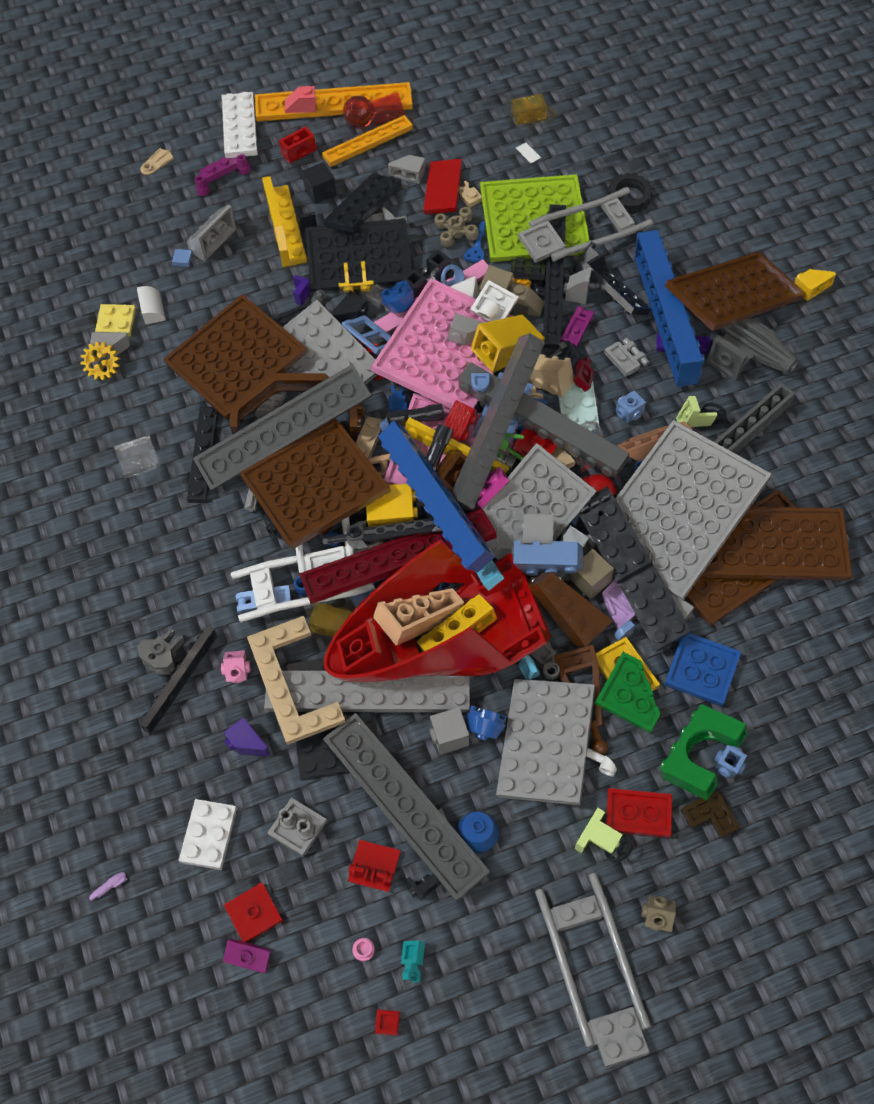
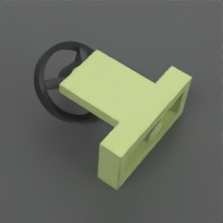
M688 396L676 419L678 423L684 421L691 427L711 426L712 423H722L727 414L725 409L716 403L704 404L700 413L696 396ZM712 406L718 408L719 410H708L705 407ZM723 413L724 418L717 420L719 414Z
M597 808L577 841L575 849L582 853L588 842L591 841L604 849V854L610 861L620 862L625 860L632 852V840L626 834L619 833L601 822L605 812ZM629 842L628 850L619 857L620 852L624 849V845ZM607 851L611 854L614 852L615 858L609 857Z

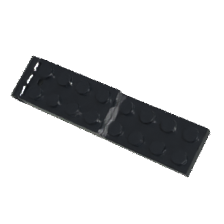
M608 486L596 492L579 512V515L603 558L614 568L613 576L655 650L658 652L693 632Z

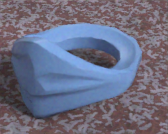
M456 265L446 266L441 274V281L447 286H452L465 280L462 269ZM449 269H452L454 277L447 282L445 275Z

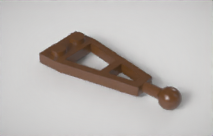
M590 645L555 655L556 663L560 668L559 675L564 683H570L567 674L588 668L593 669V683L595 685L594 702H596L601 692L599 663L594 646ZM595 705L596 720L591 721L590 727L594 739L592 750L604 755L608 751V744L602 739L599 727L603 726L602 708Z

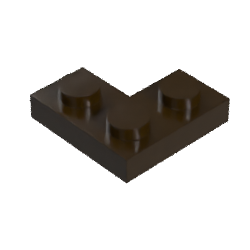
M718 790L711 794L708 801L701 798L682 807L680 810L690 829L710 821L720 839L740 829Z

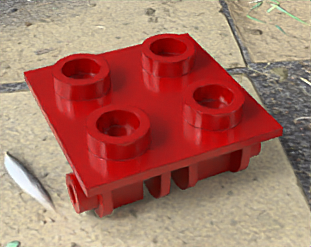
M359 840L353 863L349 867L347 882L389 892L401 850Z

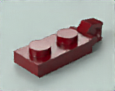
M588 356L577 362L573 378L575 385L584 392L591 388L594 370L591 368L592 360Z

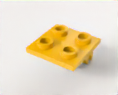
M365 261L361 262L363 282L349 283L348 263H344L346 283H339L340 291H344V293L351 291L354 293V290L360 289L361 292H369L371 288H374V282L366 280Z

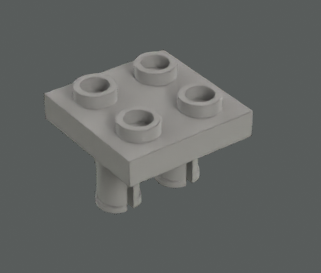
M291 798L285 808L279 811L278 818L267 834L304 857L326 824L327 819Z

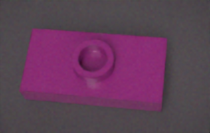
M229 938L223 962L266 973L272 949Z

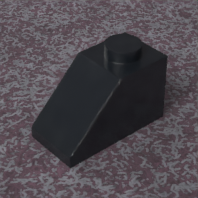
M350 291L331 312V315L340 324L349 319L352 320L364 315L366 316L369 310L367 299Z

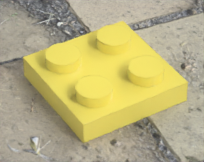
M101 304L95 332L127 333L128 337H131L136 312L135 305Z

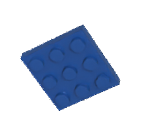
M689 634L679 642L664 685L722 707L741 651L694 634Z

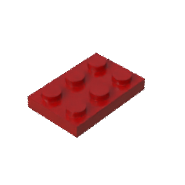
M608 788L607 826L624 834L671 837L672 794Z

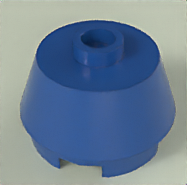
M407 281L396 283L397 286L392 287L390 290L386 288L381 293L382 303L392 313L405 312L415 302L413 286H410Z
M471 706L469 713H467V730L476 733V738L487 741L488 737L497 739L506 726L507 716L501 715L499 718L500 714L479 708L476 711L477 707Z
M472 811L464 815L458 822L456 832L474 853H482L491 849L499 836V828L495 819L482 811Z

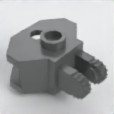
M169 629L161 638L158 636L156 639L142 640L137 645L139 657L143 665L158 676L173 674L176 669L174 659L177 655L176 651L185 640L180 635L171 644H168L175 635V631Z

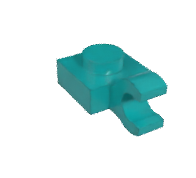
M420 940L403 942L401 964L405 965L402 974L403 980H411L412 983L420 982L421 973L418 965L423 964L425 942Z

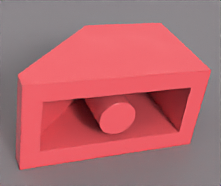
M315 86L298 87L285 99V113L316 112Z

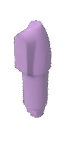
M120 872L109 878L107 882L90 895L89 899L100 898L110 889L120 886L127 880L126 874Z

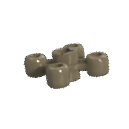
M469 207L461 208L459 216H452L449 220L444 214L435 216L436 228L439 230L448 229V231L440 235V242L443 247H451L454 243V238H461L464 235L470 241L478 238L479 231L477 226L473 224L465 225V223L470 222L473 218L472 210Z

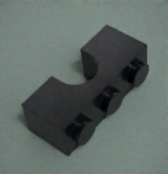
M437 250L426 259V266L421 273L413 269L402 278V281H407L410 286H413L414 299L420 295L430 278L438 282L441 280L443 269L451 265V259L440 250ZM451 269L447 271L445 276L451 273Z

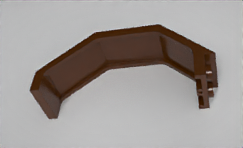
M273 373L230 408V429L232 435L241 430V421L275 393L306 392L328 379L329 376L326 373ZM360 404L347 411L350 416V437H357V431H361V420H364L365 409Z

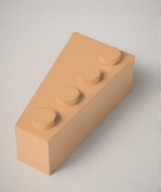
M451 588L430 592L427 596L415 595L411 599L406 600L399 598L394 599L390 603H385V601L378 602L373 618L394 644L398 646L434 629L440 622H443L455 611L463 607L464 601Z

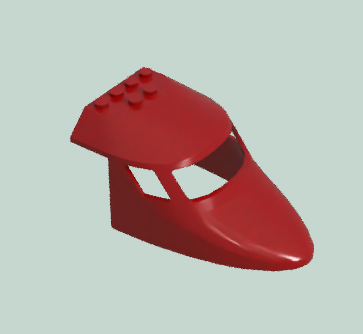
M438 540L384 581L350 614L327 648L324 657V668L334 678L348 682H382L428 675L484 676L496 673L547 644L551 635L537 599L528 587L530 584L529 579L520 568L513 564L514 556L512 553L495 562L504 579L488 591L477 573L471 569L467 570L461 564V557L457 556L443 540ZM441 582L464 583L456 591L464 601L463 606L470 599L480 594L493 607L497 616V620L480 633L473 627H468L450 639L422 653L418 651L415 638L396 646L373 618L378 602L385 601V603H390L394 599L399 598L406 600L411 599L415 595L427 596Z

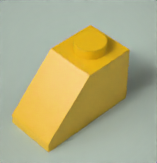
M809 269L796 276L795 284L806 293L804 299L809 301L832 286L836 273Z

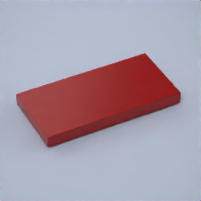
M462 159L430 162L423 209L424 214L457 212Z

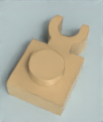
M464 181V187L459 188L462 201L469 208L481 203V194L475 187L469 188V183Z

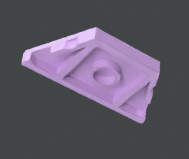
M615 579L602 592V598L618 630L627 621H631L636 614Z

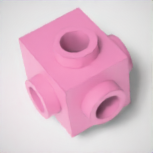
M245 650L225 652L223 663H221V673L225 675L226 682L241 683L247 680L248 673H251L250 661H246Z

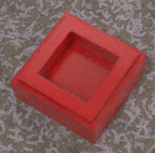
M377 1009L375 1034L398 1036L400 1011Z

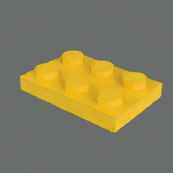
M627 637L596 653L599 669L606 680H608L624 651L641 660L646 679L649 681L652 691L659 688L660 683Z

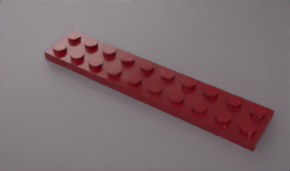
M483 509L466 514L485 542L497 538V533ZM443 531L403 536L299 573L310 604H314L392 576L406 563L438 540H443L450 548L452 544L442 536Z

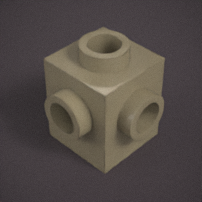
M649 896L648 903H643L641 917H645V927L672 932L676 914V902L662 896Z

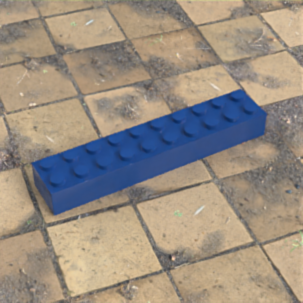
M658 230L637 233L634 258L676 386L698 384L699 376H702L701 367L704 365V355L700 354L699 341L695 339V330L690 325V315L686 313V306L665 287L667 280L676 278V275L672 273V263L668 261V252L663 247V238L660 237Z

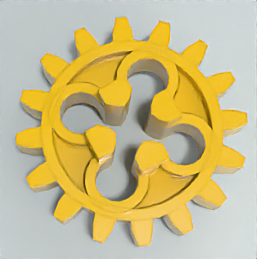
M95 342V346L88 344L90 349L84 348L83 350L86 354L81 355L84 361L80 363L86 366L83 371H89L88 376L92 377L94 375L95 380L99 378L106 380V376L112 378L111 373H117L115 367H120V364L117 363L120 357L115 356L118 351H112L113 345L107 347V342H102V344ZM95 350L98 351L97 356L94 355ZM107 353L110 354L109 360H102V364L94 365V369L91 367L92 362H98L100 358H105ZM104 365L107 366L106 372L103 370Z

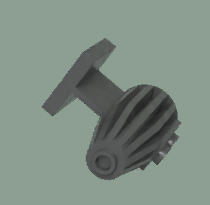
M753 317L717 329L720 335L714 339L706 361L734 381L739 378L743 367L751 359L786 374L789 372L793 373L798 367V359L774 335V331Z

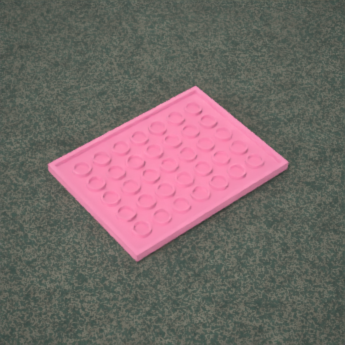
M430 278L372 364L370 371L441 403L452 409L455 400L475 408L478 400L472 394L464 393L460 389L458 378L470 362L493 375L495 372L492 373L471 350L472 343L461 345L447 340V336L455 313L484 323L489 321L470 311L476 300L475 298Z

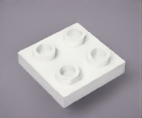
M488 280L470 308V311L487 321L504 319L508 317L519 298L517 295Z

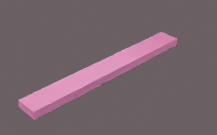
M481 260L463 270L465 280L473 276L476 277L477 283L483 280L488 264ZM409 309L402 313L391 312L374 323L390 334L397 329Z

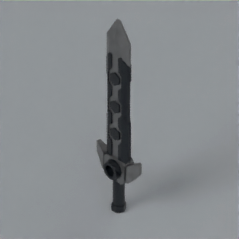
M434 518L365 527L366 521H360L351 525L347 529L346 534L322 537L324 545L347 541L348 545L352 548L361 550L368 548L364 542L442 531V529H439L434 524Z

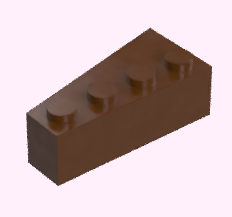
M552 572L541 573L528 585L532 593L575 647H586L612 622L609 617Z

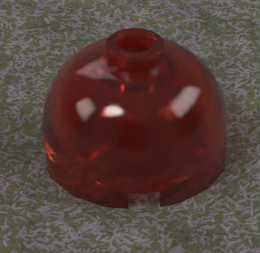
M352 96L347 99L343 106V117L353 128L364 129L374 120L375 107L364 96Z

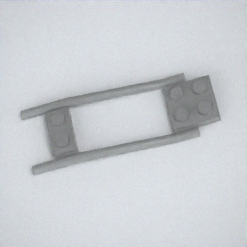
M626 187L598 200L529 222L530 228L520 232L518 238L535 263L550 256L553 261H557L568 255L586 250L591 242H594L597 246L606 244L652 226L653 222L651 219L635 225L631 216L618 200V198L630 193L629 188ZM602 205V209L619 232L566 249L565 244L549 221Z
M592 873L589 875V879L596 896L593 895L550 910L543 889L535 891L552 940L586 1048L598 1046L606 1069L649 1055V1049L642 1030L650 1029L651 1025L597 873ZM604 917L634 1008L631 1007L587 1022L558 931Z

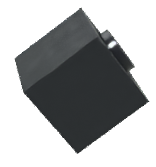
M324 162L302 170L304 189L314 204L337 195L335 178Z

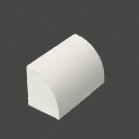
M138 287L137 292L145 324L165 321L160 292L153 287Z

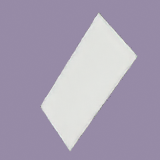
M527 143L516 147L530 163L541 158Z

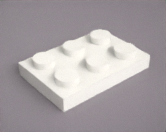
M195 799L179 862L222 870L237 807Z

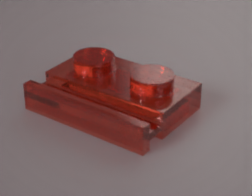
M398 92L368 102L375 126L405 115Z

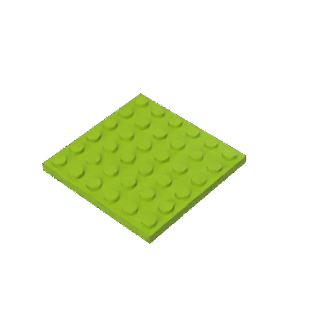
M577 174L480 182L490 262L512 261V258L516 257L532 259L518 238L519 233L530 228V221L549 214L550 204L566 205V209L583 204ZM584 211L566 216L565 248L589 242ZM585 250L580 251V252H577V253H574V254H571V255H568V256H572V255H583V253H584Z

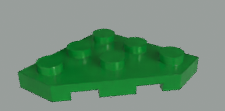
M623 651L600 692L595 705L650 734L660 716V712L655 704L653 692L649 681L646 679L641 660Z

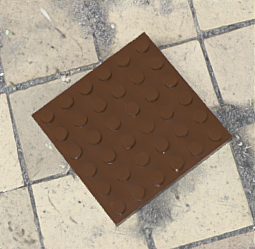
M241 294L167 355L163 361L226 420H229L230 408L273 373H284L307 354L308 350L247 297Z
M336 418L240 472L242 479L290 550L391 492L388 484Z

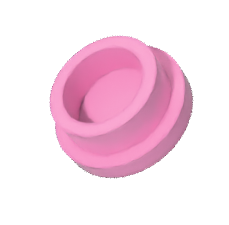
M367 938L358 939L352 948L353 955L359 961H368L374 955V944Z

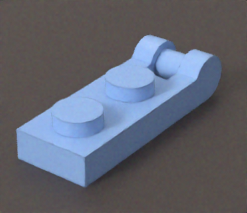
M289 585L274 587L277 603L291 601ZM253 590L236 594V601L238 602L237 613L239 615L257 610Z

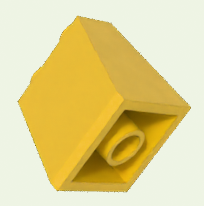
M408 484L388 485L391 489L390 493L366 506L368 527L414 521V518H418L417 507H413V502H417L416 491H412Z

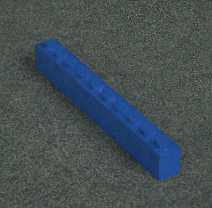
M393 421L378 436L382 441L381 446L391 454L389 458L399 466L398 471L408 479L406 483L416 491L415 496L418 500L425 504L424 509L429 515L433 516L434 524L439 529H442V536L452 544L451 549L453 552L461 557V564L467 570L471 569L477 573L480 572L495 558L494 554L405 427Z

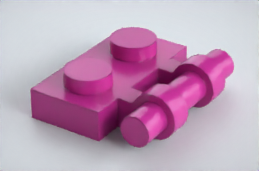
M498 467L495 471H491L476 502L481 508L509 481L502 468Z

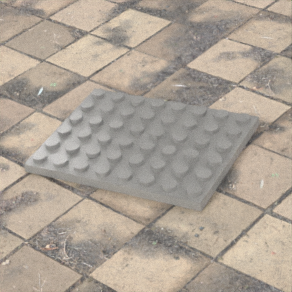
M673 420L615 500L668 591L679 599L684 600L769 482L772 474ZM589 534L587 537H589L594 542L593 538Z

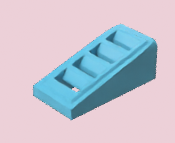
M529 655L521 659L518 667L526 680H533L541 675L534 660Z

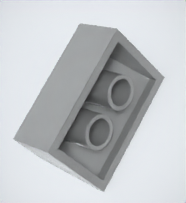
M227 205L218 209L189 237L187 245L189 250H192L193 255L206 261L236 230L231 206Z

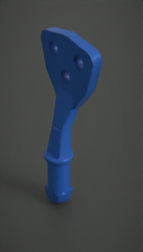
M485 221L480 223L479 236L474 246L464 254L463 259L465 261L477 263L484 260L481 241L485 236Z

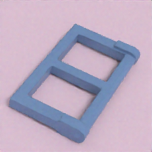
M365 315L352 320L349 319L341 324L376 355L380 354V350L385 345L376 347L367 339L378 335L387 341L391 338L388 333ZM365 323L373 331L361 335L352 327Z

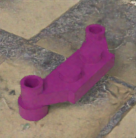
M240 154L236 158L224 157L201 169L199 176L194 179L197 194L199 196L209 194L208 183L235 169H238L242 175L248 174L251 171L250 163L247 162L246 155Z

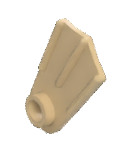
M159 148L141 166V173L150 175L172 161L174 157L170 150Z

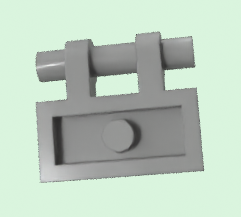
M628 338L623 340L624 346L618 341L604 351V354L625 377L639 370L640 363L644 366L650 363L646 358L647 355L643 351L641 352L637 348L636 343Z

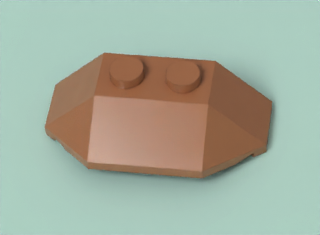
M683 421V422H679L680 424H682V425L686 426L687 428L693 430V428H692L690 425H688L687 423H685L684 421ZM668 426L627 439L618 444L617 447L628 452V457L636 461H643Z

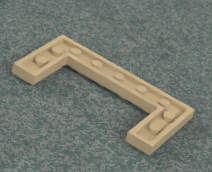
M304 616L247 637L287 745L346 723L338 702L298 716L274 650L311 636Z

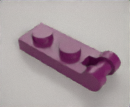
M578 306L561 337V342L570 341L577 348L590 322L594 318L595 311H587L584 307Z

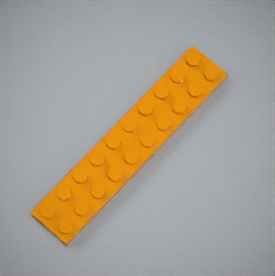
M410 82L315 90L317 100L316 112L285 113V99L294 91L255 94L257 122L412 109Z

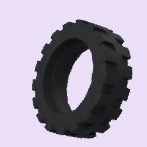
M625 173V175H618L617 178L612 180V183L610 182L608 195L625 187L636 188L643 194L637 200L618 198L626 211L631 213V215L643 212V209L646 210L648 205H650L653 193L652 185L643 176H637L635 173L633 175Z

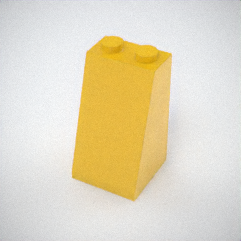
M523 315L478 324L471 350L494 373L507 366L519 337L531 333L543 342L545 338Z

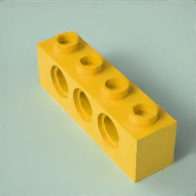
M479 594L475 598L470 599L467 604L455 611L443 622H440L430 632L424 634L416 642L421 652H424L450 639L468 627H473L480 633L497 620V616L493 607Z

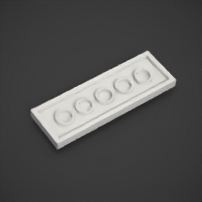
M253 92L222 95L225 158H236L240 154L246 156L258 155Z

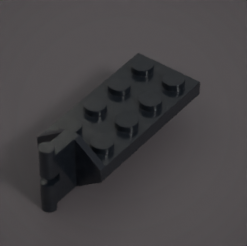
M591 242L583 253L586 258L580 257L572 271L578 273L587 268H592L590 279L597 282L601 290L609 293L612 296L611 299L623 307L624 312L629 315H648L651 308L606 267L605 257L595 248L597 245Z

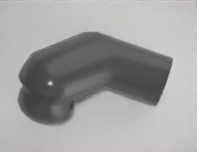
M318 289L314 293L311 302L313 303L318 300L322 304L325 292Z

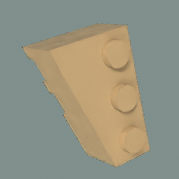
M540 354L528 383L553 395L563 397L575 384L570 358L559 360L556 356L546 358V355Z

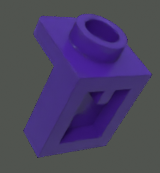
M295 275L293 277L295 285L293 295L295 303L301 306L311 293V286L308 279Z

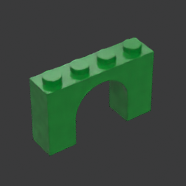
M701 704L698 710H694L688 726H684L678 742L672 745L668 758L662 761L660 765L662 778L708 801L718 784L716 774L694 764L688 758L689 752L695 744L703 740H716L725 745L740 748L748 734L746 723Z

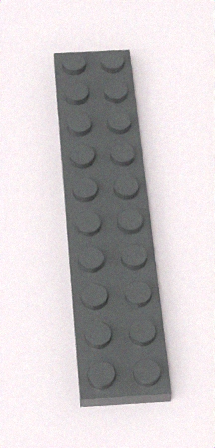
M351 364L197 455L193 460L210 490L213 491L239 476L241 471L317 430L372 396L356 368Z
M356 713L347 719L346 723L341 724L323 738L332 752L431 872L439 879L456 902L490 874L488 868Z

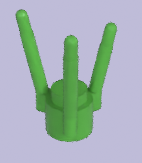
M506 433L500 449L507 450L522 461L524 457L508 447L509 442L506 437L524 439V436ZM498 451L497 456L499 459H502V455Z

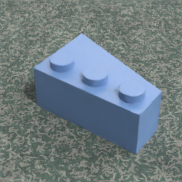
M514 540L513 564L529 576H536L541 572L557 574L558 571L572 574L576 573V570H583V547L578 542L552 541V544L539 545V541H533V545L521 544L520 540Z

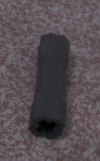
M438 403L422 408L387 412L388 425L395 421L405 426L409 417L418 422L443 420L445 416L442 404Z
M440 424L437 426L432 444L426 455V459L435 472H437L439 461L454 433L453 429Z

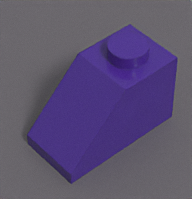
M244 717L223 732L226 737L224 742L231 751L235 749L240 755L264 757L270 755L268 747Z

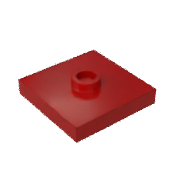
M262 882L224 904L242 942L248 943L283 922Z

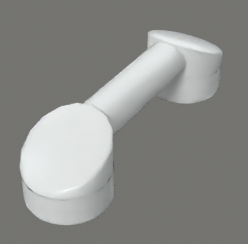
M588 748L587 757L601 763L599 771L613 777L617 769L612 760Z

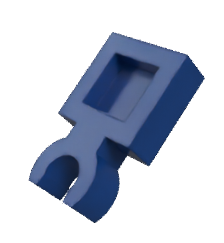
M392 385V396H389V411L407 410V403L404 402V386L401 385V390L396 391L394 385Z

